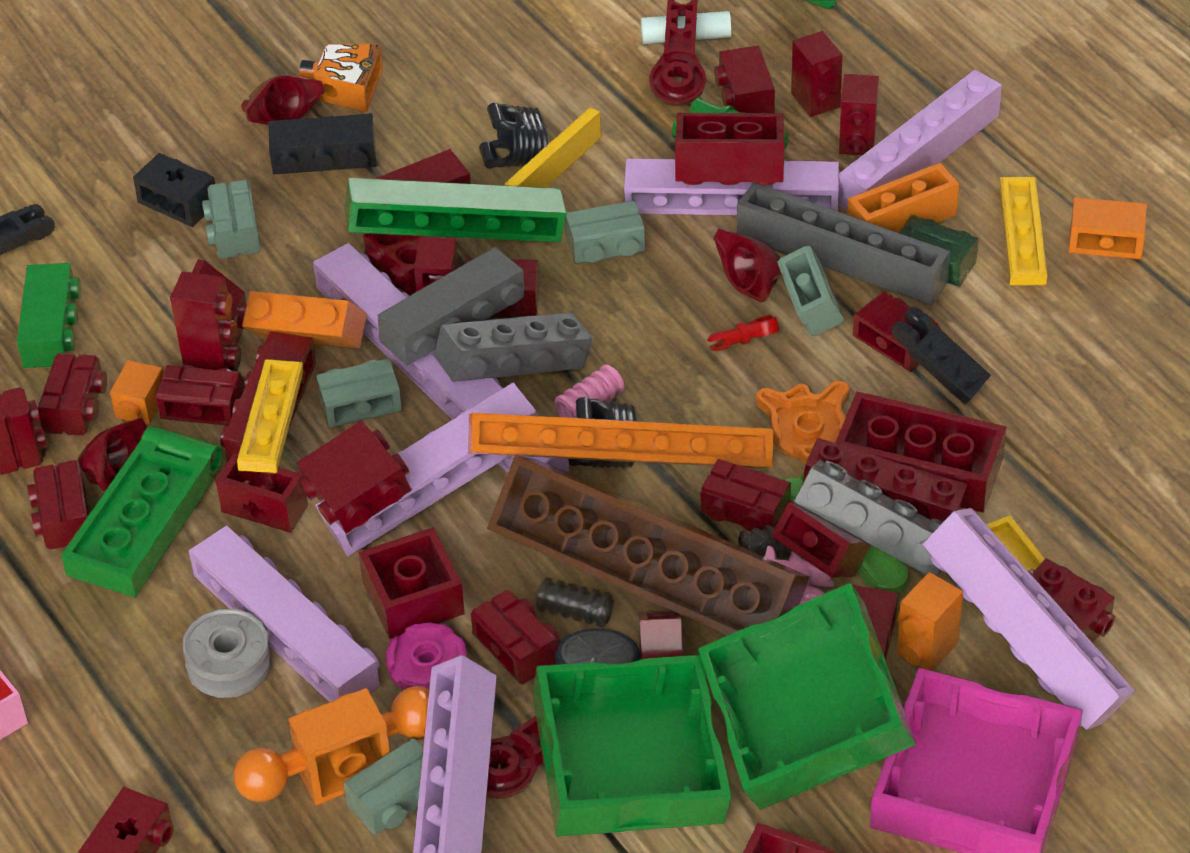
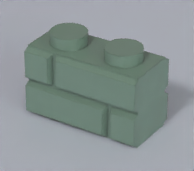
M240 180L230 182V185L226 183L209 185V188H207L209 200L202 201L205 222L212 221L213 223L206 224L209 246L216 245L217 254L221 259L235 257L238 253L242 255L258 253L260 244L250 182Z
M635 200L566 213V239L574 264L594 263L601 259L631 256L645 251L644 225Z
M804 246L780 258L777 263L784 276L783 278L797 316L805 325L810 335L817 336L841 324L844 321L841 309L825 268L811 246Z
M389 358L378 361L369 360L361 365L344 369L334 368L326 373L316 375L319 399L328 428L402 411L399 385Z
M414 738L343 782L348 807L359 819H362L363 824L374 835L385 828L394 829L405 820L408 813L418 808L423 748Z

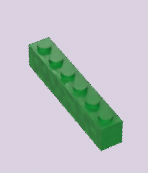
M348 178L344 205L347 230L352 233L561 242L566 217L561 190L554 188Z

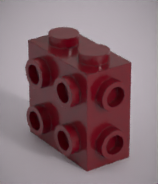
M362 420L296 463L303 476L298 483L310 500L317 497L321 502L317 507L328 524L332 525L336 522L345 534L365 524L371 517L389 505L398 502L404 495L412 491L405 477L410 471L398 453L391 456L387 451L390 449V446L378 429L372 432Z
M1047 558L1035 570H1028L1092 643L1099 635L1102 637L1107 635L1115 621V615L1112 614L1115 596L1107 593L1102 587L1093 585L1077 576L1070 569L1060 566Z

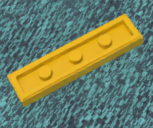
M591 107L587 109L504 185L546 188L601 138L600 112Z
M1000 177L999 188L1010 285H1046L1047 268L1036 177Z
M265 360L237 459L239 471L277 473L303 375V362Z

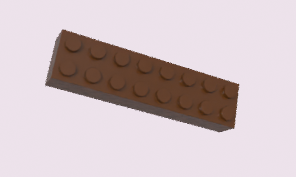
M514 456L487 529L726 635L733 634L751 625L769 622L786 614L800 604L810 576L540 460L525 456Z

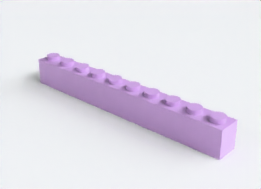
M347 243L313 262L316 288L327 299L347 300L366 312L367 317L363 334L452 420L462 412L489 398L494 392L503 389L496 377L452 382L434 357L435 350L407 366L386 348L379 339L377 315L409 297L406 292L401 293L392 284L386 273H380L371 264L366 254L359 253L352 245ZM509 456L498 463L507 473L514 456ZM531 457L569 473V460L566 458Z

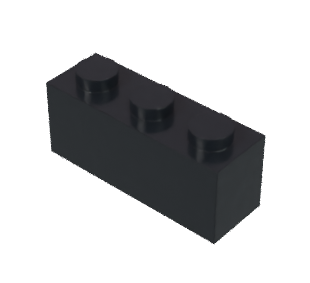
M373 114L269 121V153L273 175L377 167Z

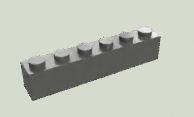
M755 182L751 184L737 203V233L756 238L773 249L790 254L804 246H811L824 267L929 305H933L948 282L950 251L772 188L758 185Z

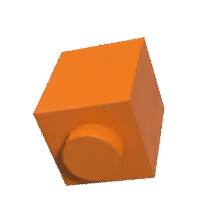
M127 360L110 390L115 418L126 421L142 418L145 424H151L158 411L156 393L162 381V367Z

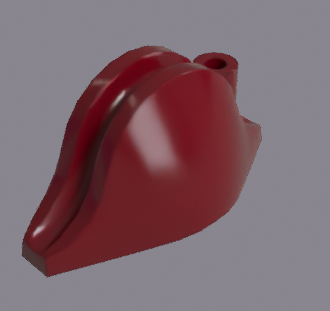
M279 75L257 86L249 95V100L247 99L242 102L241 109L245 112L247 121L269 125V121L300 119L325 91L322 81L291 75Z
M718 228L714 235V240L729 282L738 292L761 303L766 302L771 289L782 274L777 263L781 257L769 245L756 238Z
M142 418L112 426L100 432L85 446L77 462H79L81 470L85 472V476L91 484L99 485L103 491L107 490L141 441L147 429V425Z

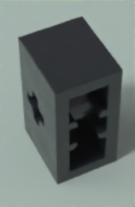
M158 153L133 176L139 204L191 227H194L204 217L202 201L209 200L207 188H209V185L215 184V178L207 172L195 169L182 163L180 160L170 158L161 153Z

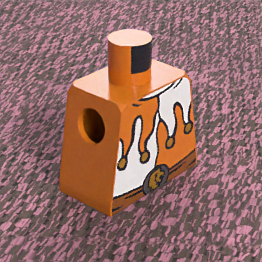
M328 44L325 46L319 61H301L299 77L322 81L325 92L319 98L320 101L367 112L383 72L381 45Z

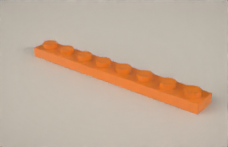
M471 413L469 414L468 454L518 455L714 466L716 461L721 459L746 468L769 469L773 467V429Z

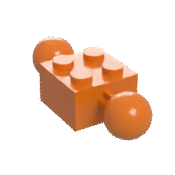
M421 686L404 689L393 700L390 711L383 714L379 712L368 689L365 688L354 693L342 695L338 699L319 707L306 709L298 715L288 718L293 749L282 754H278L268 748H254L245 752L238 759L234 767L233 779L237 790L250 801L267 802L281 794L287 784L288 777L299 773L315 806L344 795L343 782L390 753L388 737L399 733L408 739H425L429 689Z

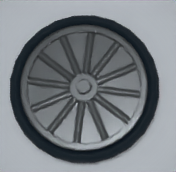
M598 628L584 629L567 635L558 644L559 649L554 654L557 665L589 662L623 664L639 661L641 657L639 648L632 639L617 631Z

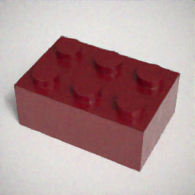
M677 113L675 182H684L688 185H699L703 182H719L723 185L755 182L763 186L772 185L775 182H784L783 113Z

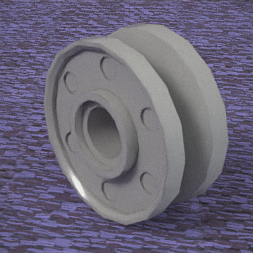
M218 609L206 613L194 621L183 637L186 673L192 685L202 693L210 696L232 698L249 693L263 683L270 671L271 662L268 633L263 623L251 613L238 609Z

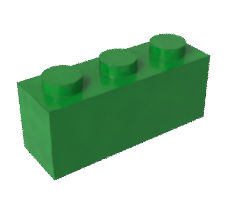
M71 263L27 265L17 336V346L23 368L52 367L57 353L69 354V351L75 350V334L72 325L78 324V308L75 299H80L81 284L79 277H73Z

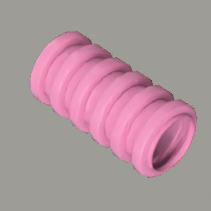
M605 364L599 371L596 370L590 377L584 378L582 383L578 382L573 386V389L569 388L564 392V395L560 394L555 398L556 410L560 417L577 418L576 400L578 398L587 397L589 399L598 398L599 400L611 401L616 395L624 392L623 379L615 368Z

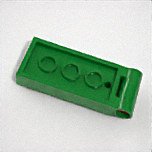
M153 425L149 426L145 430L139 444L62 553L61 558L66 576L136 598L213 482L211 475L218 471L222 462V446Z

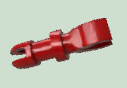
M769 314L756 318L749 322V324L740 322L735 324L734 329L715 332L708 337L707 341L714 342L720 340L719 343L713 344L709 348L712 351H721L729 348L730 345L739 342L744 345L750 343V338L768 336L780 330L777 318H772V315Z

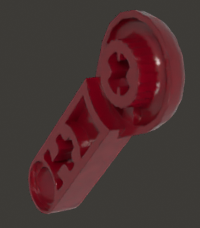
M667 0L664 53L652 68L649 82L654 95L668 105L682 106L693 102L703 93L707 82L705 71L695 55L698 0H691L687 4H679L675 0ZM678 16H685L684 28H678ZM674 77H681L682 82H674Z
M536 716L512 731L509 736L491 739L486 797L505 799L523 792L531 783L538 766L544 763ZM499 763L497 769L492 768V765ZM502 764H507V768L500 769Z

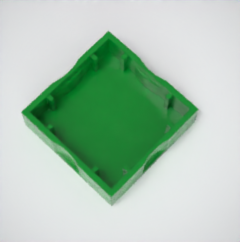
M851 583L804 602L774 620L751 625L698 648L713 697L719 704L725 717L727 740L743 790L760 810L916 745L866 605Z
M700 655L648 658L623 664L589 662L537 666L533 701L556 837L725 823L731 792L721 745L716 738L712 726V703Z

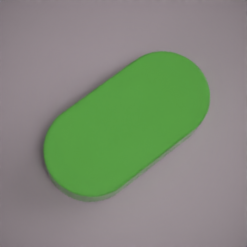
M871 545L857 573L869 588L896 592L900 595L905 591L908 584L907 567L902 561Z

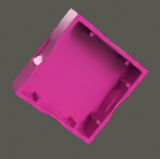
M918 668L904 707V712L916 745L886 757L872 796L870 828L960 853H1044L1078 743L1083 710L1026 695L998 692L976 682Z

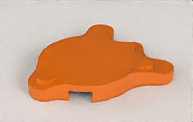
M834 381L819 394L811 393L809 387L805 384H798L786 392L762 388L756 393L755 403L770 419L771 429H773V442L777 448L806 464L817 437L836 442L846 418L842 408L849 399L850 387L843 381Z

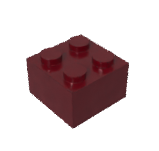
M434 527L358 552L363 585L389 640L393 639L396 635L399 637L401 634L406 633L405 629L414 624H438L465 614L462 583Z

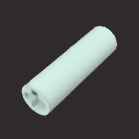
M729 11L697 13L696 40L731 38ZM666 16L641 18L643 44L665 43ZM678 16V28H684L685 16Z

